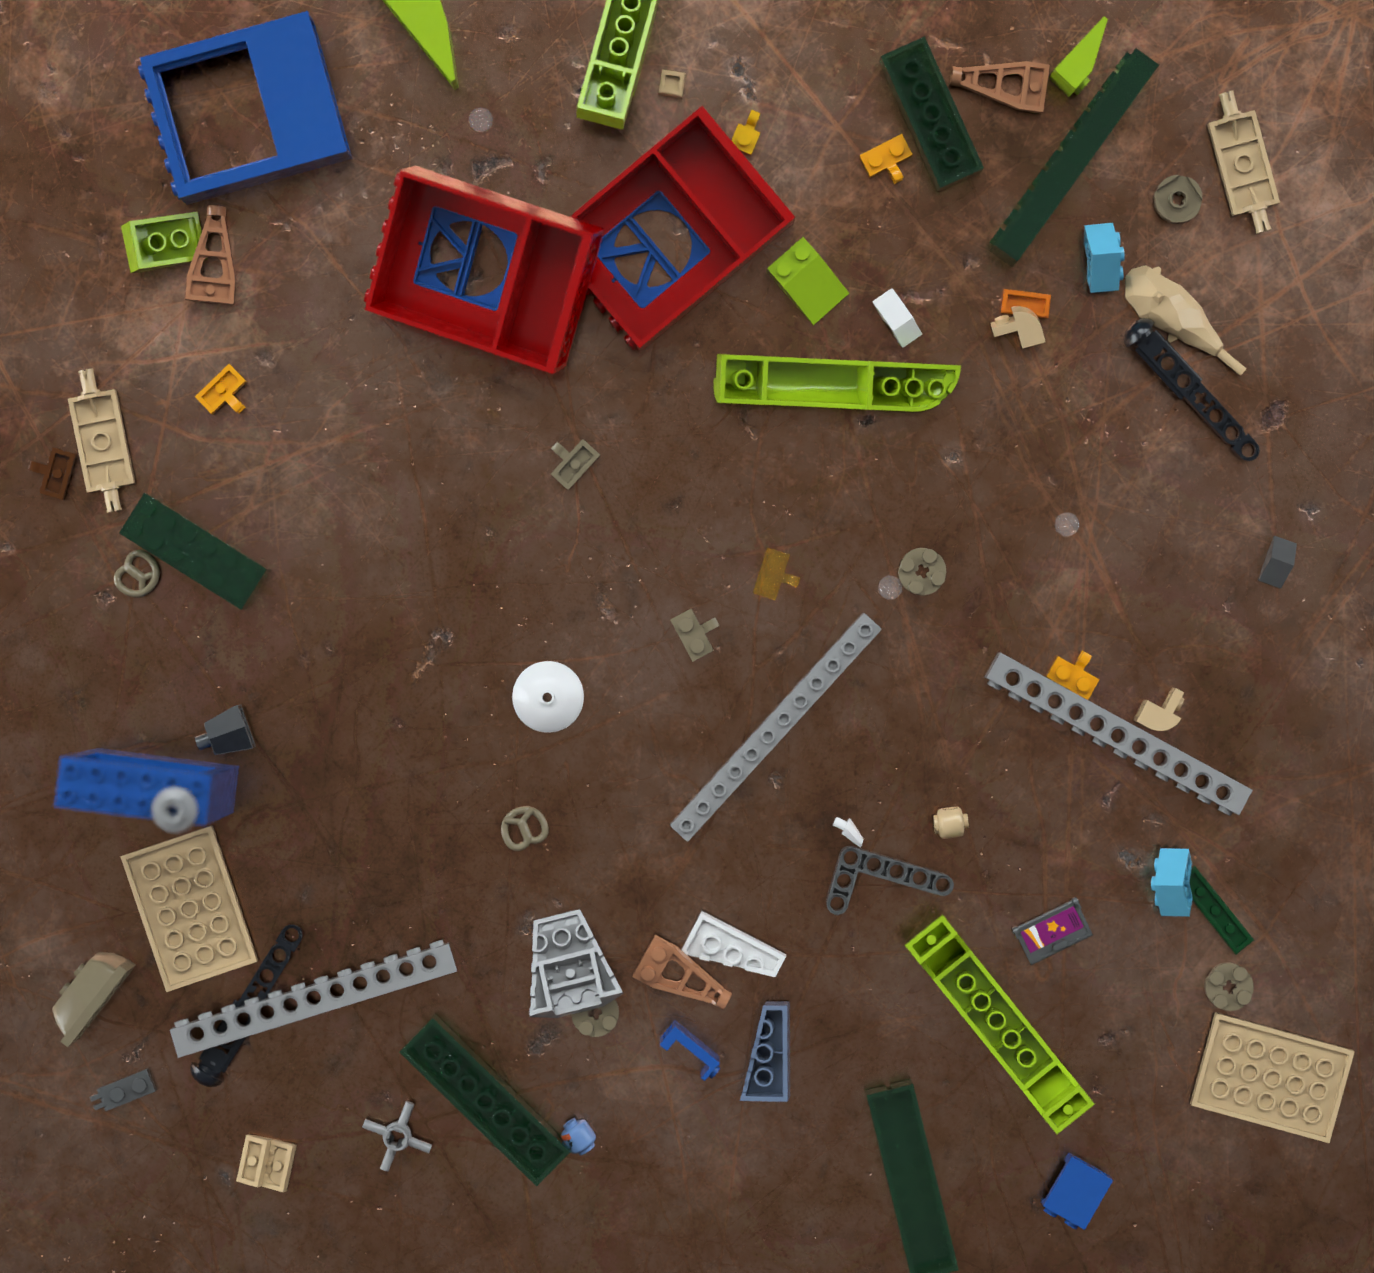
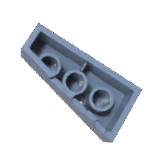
M766 1001L763 1005L740 1101L788 1102L790 1098V1002Z

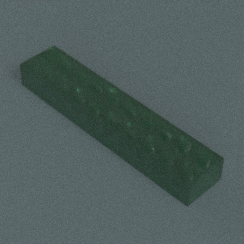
M1137 48L1132 53L1128 51L1125 53L1115 67L1119 71L1117 73L1113 71L1101 86L1104 89L1103 93L1098 91L1087 107L1091 110L1089 112L1084 110L1073 125L1077 128L1075 132L1069 131L1059 145L1062 147V150L1056 149L1045 164L1049 167L1047 171L1042 169L1031 183L1034 189L1030 190L1028 188L1017 204L1021 206L1019 210L1014 208L1003 222L1006 228L1004 230L999 228L989 243L993 245L989 250L1011 267L1018 262L1159 66L1158 63Z

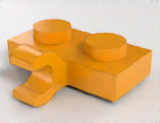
M900 134L859 155V158L869 178L887 170L893 183L896 184L904 178L897 164L911 158L913 154L903 134Z
M228 364L195 398L212 415L226 402L236 413L240 414L246 407L234 394L247 381L231 364Z
M1081 651L1074 665L1057 656L1046 674L1047 678L1087 700L1100 680L1084 671L1092 657L1084 651Z

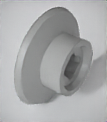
M167 788L161 791L154 799L152 805L153 818L156 824L165 831L172 833L182 832L188 829L197 817L196 800L191 793L183 788ZM173 804L179 809V813L174 816L168 810Z

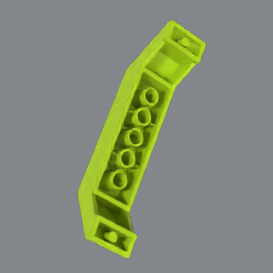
M943 915L905 944L907 949L938 985L1056 1134L1060 1133L1094 1105V1102Z

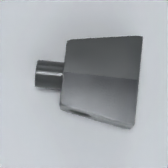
M241 704L233 706L205 722L204 727L207 733L195 737L199 750L212 746L215 755L256 747Z

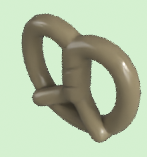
M134 550L130 552L125 559L124 565L119 567L114 574L115 586L127 596L144 597L158 583L161 573L158 563L146 551ZM136 557H141L150 564L152 571L144 574L132 565V561ZM126 572L139 581V590L127 588L121 582V576ZM151 579L148 585L145 587L146 580Z
M521 806L511 810L506 814L501 825L503 841L513 851H521L530 844L541 843L547 838L549 833L548 823L544 815L536 808L530 806ZM524 813V815L521 818H514L515 816ZM531 815L537 818L542 829L541 834L536 837L532 836L527 824V820ZM509 824L518 825L523 842L519 844L512 842L508 832Z

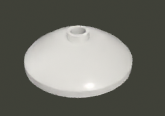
M553 661L538 662L526 668L517 678L512 693L513 706L520 720L531 729L545 733L557 732L567 728L579 716L583 707L584 691L578 676L569 667ZM545 693H550L552 695V700L550 702H546L543 700V695Z

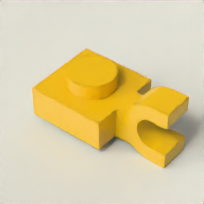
M751 110L745 126L738 123L731 140L740 151L752 155L761 133L754 130L760 117V113Z

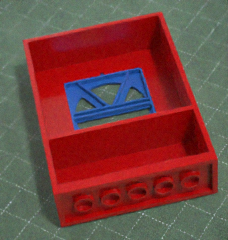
M703 106L698 108L570 216L571 218L605 229L586 295L591 293L595 298L592 301L596 308L602 314L605 311L610 316L608 320L617 332L622 330L626 335L623 338L627 345L633 351L637 348L639 352L644 350L792 226L796 218ZM659 210L669 212L681 219L689 230L692 242L689 261L681 273L676 270L633 217L643 212ZM624 225H627L641 242L640 244L623 247L614 246L616 237ZM649 252L637 284H633L625 279L616 267L614 260L616 257ZM657 261L670 276L671 281L660 286L648 287L650 275Z
M418 166L400 170L394 180L395 194L388 203L389 217L382 226L384 236L376 250L378 259L370 273L372 282L364 296V302H366L364 310L551 374H555L566 367L605 229ZM458 221L472 222L467 244L450 228L451 223ZM484 225L492 230L502 241L507 252L508 264L504 279L496 289L480 296H467L464 294ZM441 232L460 252L463 258L432 264L430 253L436 235ZM460 268L454 291L446 287L439 280L437 273Z

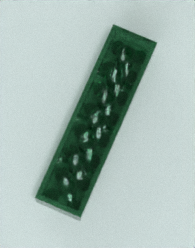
M436 1014L401 1048L399 1053L536 1186L571 1152L570 1148L562 1141L561 1136Z

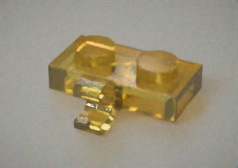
M767 548L753 591L754 594L776 600L781 582L798 587L800 578L785 573L790 557L789 554Z

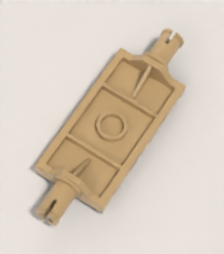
M1233 90L1228 91V93H1221L1219 98L1224 116L1220 120L1208 123L1207 126L1232 217L1249 212L1253 217L1256 234L1269 231L1271 227L1265 209L1279 204L1280 200L1255 110L1246 113L1238 111Z
M94 369L81 370L78 373L83 392L78 397L69 398L68 403L87 493L97 491L104 493L107 513L121 511L122 507L117 489H120L121 486L136 483L117 390L100 392L96 387Z

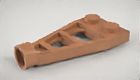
M1024 61L964 68L952 66L949 85L963 87L1019 111L1042 114L1050 65ZM982 73L995 74L997 76L995 88L988 89L979 86L978 76ZM962 74L966 76L964 81H961ZM1012 74L1022 76L1020 95L1014 96L1003 91L1001 84L1004 76Z
M208 205L207 218L187 274L185 300L233 305L235 275L225 221L226 207ZM212 217L220 218V220L215 221L212 219ZM210 233L221 236L222 250L220 252L206 250V241ZM207 257H215L221 261L223 275L220 278L203 277L200 270L203 261Z
M657 935L652 939L632 975L633 978L652 988L708 1002L723 1010L732 995L730 991L724 989L723 986L681 949ZM668 961H676L684 968L685 974L680 981L665 979L662 976ZM694 974L706 983L702 991H696L686 986L690 975ZM718 992L719 996L716 998L715 993Z

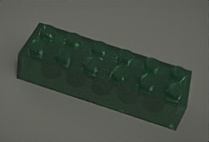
M925 36L882 55L879 59L880 66L937 192L981 173L984 169L983 164Z
M144 492L119 532L122 536L241 610L247 609L271 570L149 493Z

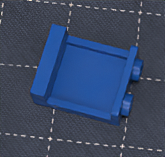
M674 1020L660 1037V1046L668 1051L677 1040L706 1064L700 1071L701 1079L704 1081L708 1077L712 1079L720 1070L719 1055Z
M1068 1152L1064 1159L1066 1164L1047 1197L1042 1198L1041 1204L1045 1207L1044 1211L1052 1217L1056 1218L1059 1215L1066 1219L1064 1223L1077 1230L1080 1227L1085 1230L1112 1184L1113 1179L1110 1175Z

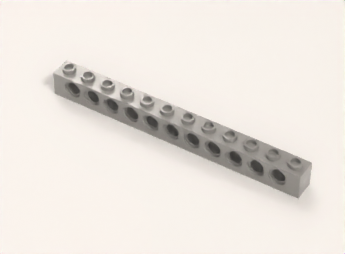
M862 613L670 823V826L688 842L882 628L865 613Z
M1000 652L995 656L984 677L989 680V686L999 691L1002 687L1010 691L1008 696L1019 702L1022 699L1027 700L1031 703L1029 707L1041 714L1044 710L1051 713L1050 719L1063 725L1064 722L1073 725L1071 730L1079 735L1084 736L1087 733L1094 737L1092 740L1094 743L1104 748L1106 745L1115 748L1114 754L1124 759L1130 756L1136 760L1134 763L1136 766L1146 771L1149 767L1157 771L1155 776L1166 782L1169 779L1174 780L1178 783L1176 787L1188 794L1190 790L1198 793L1197 799L1210 805L1211 802L1220 805L1218 810L1228 816H1231L1232 813L1240 815L1253 791ZM1010 672H1015L1018 675V681L1014 685H1009L1006 681V676ZM1032 683L1037 684L1039 687V692L1034 697L1029 696L1027 693V688ZM1056 694L1060 699V703L1056 708H1051L1048 704V699ZM1073 706H1078L1081 714L1079 718L1073 720L1069 715V711ZM1098 717L1102 722L1101 728L1093 731L1090 727V722L1093 718ZM1115 729H1120L1123 734L1119 742H1114L1111 738V734ZM1140 740L1143 743V750L1136 754L1132 750V745L1135 741ZM1157 752H1162L1164 755V761L1160 765H1156L1153 761V757ZM1179 763L1185 766V772L1182 776H1176L1174 772L1175 766ZM1199 775H1204L1206 784L1198 788L1195 780ZM1221 786L1227 789V795L1223 799H1219L1216 795L1217 789Z
M443 940L430 943V948L422 951L420 947L406 951L407 955L399 958L397 954L383 958V963L375 965L374 961L360 965L361 969L352 972L351 968L337 972L338 976L331 979L328 978V975L314 979L315 984L305 986V983L291 986L292 991L282 993V990L268 993V998L263 1000L254 997L245 1000V1005L237 1008L235 1004L222 1007V1012L212 1015V1011L197 1015L198 1020L189 1022L188 1018L174 1022L175 1027L170 1029L177 1056L178 1058L457 972L449 942L444 943ZM427 955H432L436 959V964L432 968H427L422 963L423 958ZM404 962H408L413 966V972L409 975H404L399 970L400 965ZM379 970H387L390 973V979L386 982L379 981L376 977ZM356 977H364L366 979L367 986L364 989H357L354 986L353 981ZM334 984H340L344 988V993L341 996H334L330 991V987ZM311 991H317L321 996V1000L318 1003H311L307 999V994ZM288 998H293L297 1001L298 1006L295 1010H287L284 1006V1001ZM265 1005H269L274 1009V1015L270 1018H266L261 1014V1008ZM240 1013H248L251 1017V1022L247 1025L240 1024L238 1021ZM224 1020L228 1026L227 1030L224 1032L217 1031L214 1026L215 1021ZM192 1028H202L204 1037L202 1039H195L191 1034Z

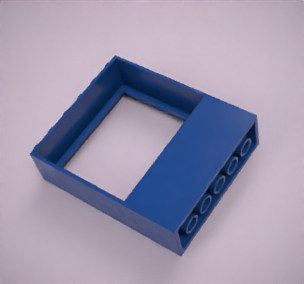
M308 11L140 57L141 65L138 66L142 80L145 79L148 86L145 89V95L148 103L152 104L155 111L151 112L155 127L158 126L161 135L158 136L160 147L162 150H165L168 157L164 159L168 173H171L174 182H171L174 196H178V199L187 205L352 159L316 26ZM248 48L278 155L190 179L160 72Z
M102 748L86 750L61 756L55 807L154 819L152 805L156 796L167 788L179 787L191 793L196 800L198 811L193 824L208 825L234 812L239 766ZM174 804L168 809L172 816L179 813V809Z

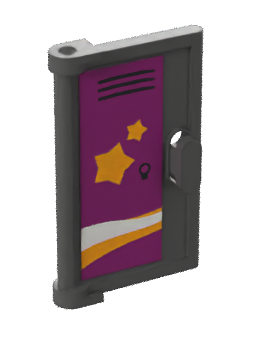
M1076 897L1018 927L1012 928V932L1017 940H1019L1030 965L1093 936L1081 911L1079 900Z

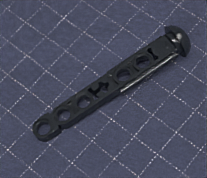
M1148 318L1138 319L1133 322L1124 335L1126 347L1131 345L1136 347L1135 351L1177 397L1180 400L1184 398L1224 443L1232 445L1230 449L1238 458L1243 461L1256 459L1260 452L1257 442L1248 433L1244 432L1243 427L1200 382L1202 378L1157 330L1153 331L1151 327L1155 322ZM1162 349H1163V350L1165 351V353H1162L1161 355H1159L1158 358L1155 360L1153 357H1155V356H1157L1158 354H1160L1161 351H1162ZM1166 356L1172 358L1174 363L1172 369L1168 371L1164 370L1161 366V361ZM1181 374H1186L1190 380L1189 385L1185 388L1180 387L1177 383V379ZM1196 393H1203L1205 395L1202 399L1206 404L1213 403L1205 412L1202 411V409L1206 408L1203 403H1195L1197 399ZM1213 409H1218L1222 413V418L1217 423L1211 421L1209 416ZM1230 426H1234L1238 430V435L1234 440L1226 437V430ZM1247 443L1251 444L1254 448V453L1250 457H1245L1242 454V447Z
M289 924L283 928L276 939L278 943L271 947L239 1001L236 999L233 1001L232 1004H235L236 1008L245 1005L244 1001L250 999V996L247 995L248 992L253 993L257 988V985H253L254 981L260 986L268 988L266 992L261 989L258 997L261 998L260 1000L267 997V994L291 958V951L294 952L302 940L303 931L298 925ZM289 928H294L299 933L298 939L294 942L288 941L285 937V932ZM283 949L286 953V959L282 962H276L272 957L273 951ZM264 969H269L273 972L274 978L269 983H265L260 979V973ZM249 1014L248 1021L242 1025H247L251 1022V1017ZM222 1020L216 1030L219 1032L226 1031L228 1028L227 1023ZM246 1037L237 1039L232 1044L224 1043L220 1045L222 1048L229 1049V1053L216 1046L203 1050L199 1057L202 1061H199V1063L191 1062L190 1071L193 1078L199 1084L206 1087L220 1086L224 1082L220 1077V1072L225 1073Z

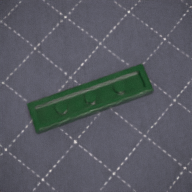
M1193 865L1189 882L1193 897L1192 902L1232 952L1237 955L1254 939L1201 872Z

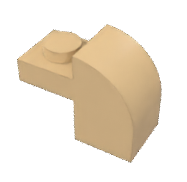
M1011 307L1012 317L1003 315L995 318L994 322H991L994 337L1018 331L1022 349L1046 342L1039 318L1032 310L1026 307Z
M1171 688L1162 707L1148 700H1143L1133 721L1156 731H1165L1173 728L1181 720L1180 717L1173 713L1175 710L1179 711L1183 705L1184 698L1182 696L1184 692L1177 688Z

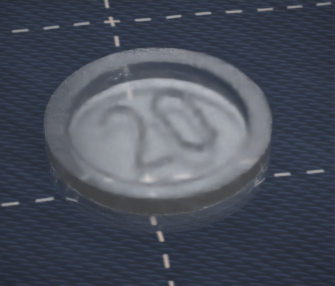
M480 107L470 113L469 123L475 131L485 132L492 126L493 117L489 110Z
M1062 513L1055 520V529L1062 536H1071L1079 528L1078 518L1072 513Z
M886 576L880 580L878 591L885 599H895L902 592V583L895 576Z

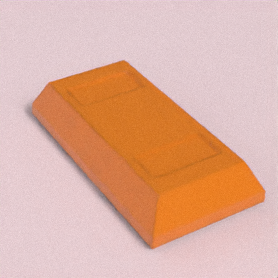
M1004 289L1001 313L1013 314L1011 307L1022 306L1032 310L1038 318L1048 319L1051 295Z

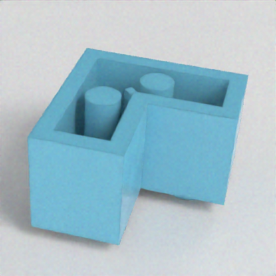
M1113 223L1084 225V248L1087 256V282L1090 293L1119 290L1120 280L1124 278L1123 267L1120 265L1121 261L1125 260L1124 248L1120 247V233L1115 232Z
M1160 848L1159 858H1155L1154 862L1156 876L1151 878V889L1155 891V905L1159 906L1161 916L1190 917L1193 899L1189 884L1192 870L1189 849Z

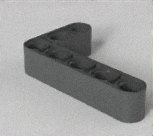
M846 846L839 853L826 897V906L834 915L843 914L847 910L858 872L939 896L949 895L954 888V883L943 872L855 846ZM848 851H854L857 854L856 861L851 864L844 861V855ZM869 859H879L880 865L876 870L867 868ZM893 865L902 866L903 870L900 876L893 877L890 875V869ZM918 871L925 873V880L920 884L913 882V875ZM841 874L850 876V882L847 886L838 885L837 879ZM940 878L948 880V886L945 890H938L936 888V882ZM835 897L843 899V905L839 909H834L830 906L831 900Z

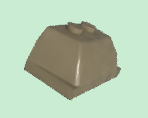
M99 952L86 965L82 963L73 974L76 976L71 984L67 982L59 992L61 997L52 1008L55 1023L64 1035L60 1041L61 1043L69 1047L79 1040L136 965L133 962L115 953Z

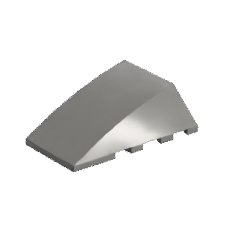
M580 909L534 920L530 1017L559 1018L603 1007L623 994Z

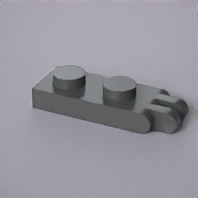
M147 1068L97 1088L98 1093L89 1098L91 1102L101 1099L100 1103L93 1106L94 1110L104 1107L105 1111L153 1093L157 1088Z

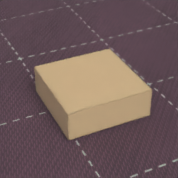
M662 69L658 95L682 98L686 73Z

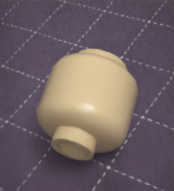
M959 807L941 808L937 811V815H933L935 834H939L942 839L962 837L964 835V828H969L968 815L963 814Z

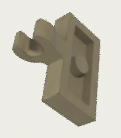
M584 439L570 453L559 442H556L551 449L563 461L555 468L551 475L569 490L600 454Z
M691 608L670 619L692 662L714 651L705 633L720 626L716 618L700 625Z

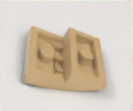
M247 1134L236 1181L257 1188L262 1186L279 1192H286L297 1145Z

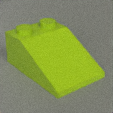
M1105 16L1049 76V79L1068 97L1073 93L1078 95L1091 81L1088 76L1093 70L1108 19Z
M198 212L135 220L123 224L121 229L130 272L149 271L192 262L202 233Z
M804 237L770 265L766 271L813 325L849 294L836 275Z

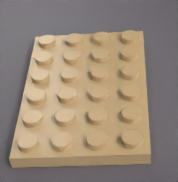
M213 825L120 856L166 992L258 961Z
M1215 1012L1190 1105L1330 1143L1355 1051Z

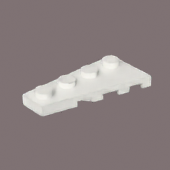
M701 911L681 949L687 956L690 955L699 957L701 960L723 963V965L730 967L736 966L747 971L776 977L786 958L785 953Z

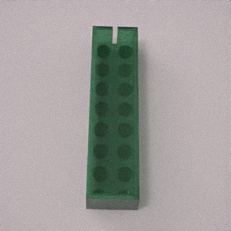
M912 1080L890 1084L891 1089L887 1090L886 1086L865 1090L909 1273H950L958 1271L959 1268Z

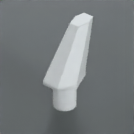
M836 817L833 826L843 830L842 835L861 848L864 839L852 820L849 818L848 821Z

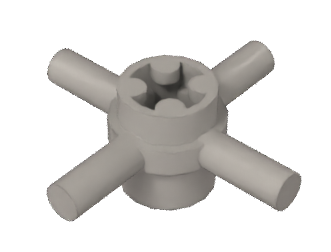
M406 1101L399 1120L390 1123L387 1127L368 1119L364 1121L362 1128L383 1136L387 1151L380 1169L384 1171H389L396 1151L403 1150L407 1146L429 1153L432 1144L412 1137L411 1129L407 1125L415 1105L412 1102ZM396 1130V1132L403 1133L404 1138L394 1142V1135L391 1132Z

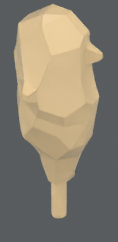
M1145 265L1130 270L1125 277V299L1141 319H1151L1155 322L1153 324L1154 327L1169 333L1168 342L1171 343L1179 339L1185 344L1205 351L1212 356H1217L1240 376L1247 368L1223 349V343L1209 323L1202 307L1181 285L1162 276L1159 266L1152 269Z

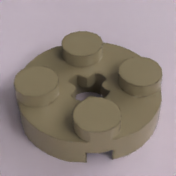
M1173 175L1158 185L1153 195L1154 207L1158 215L1168 223H1185L1198 214L1203 194L1198 183L1192 178ZM1174 193L1178 196L1181 194L1184 196L1182 200L1183 205L1179 206V204L1172 202Z
M916 548L906 553L902 558L898 569V577L902 586L911 593L929 595L936 592L945 582V562L934 550ZM919 565H922L924 568L928 567L929 572L926 573V578L916 575Z
M1226 962L1218 964L1212 969L1205 979L1204 989L1207 998L1217 1008L1224 1011H1235L1251 1001L1254 985L1252 977L1245 968L1235 963ZM1228 980L1235 984V988L1232 989L1231 993L1223 990V986L1227 984L1226 981Z
M616 999L603 1007L597 1008V1010H602V1014H599L598 1019L589 1016L588 1012H591L592 1009L571 1014L575 1027L583 1035L590 1037H601L608 1034L616 1026L619 1018V1006Z

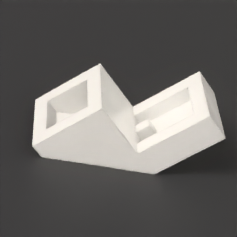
M892 288L872 301L879 315L890 327L902 347H905L922 335L913 316Z

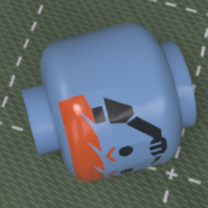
M573 1118L563 1125L564 1130L561 1133V1139L572 1154L578 1153L583 1155L595 1146L596 1134L586 1120L576 1121Z

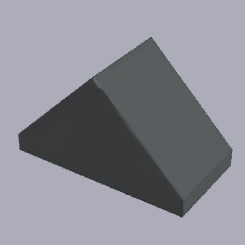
M1273 536L1258 581L1281 589L1294 567L1297 543Z

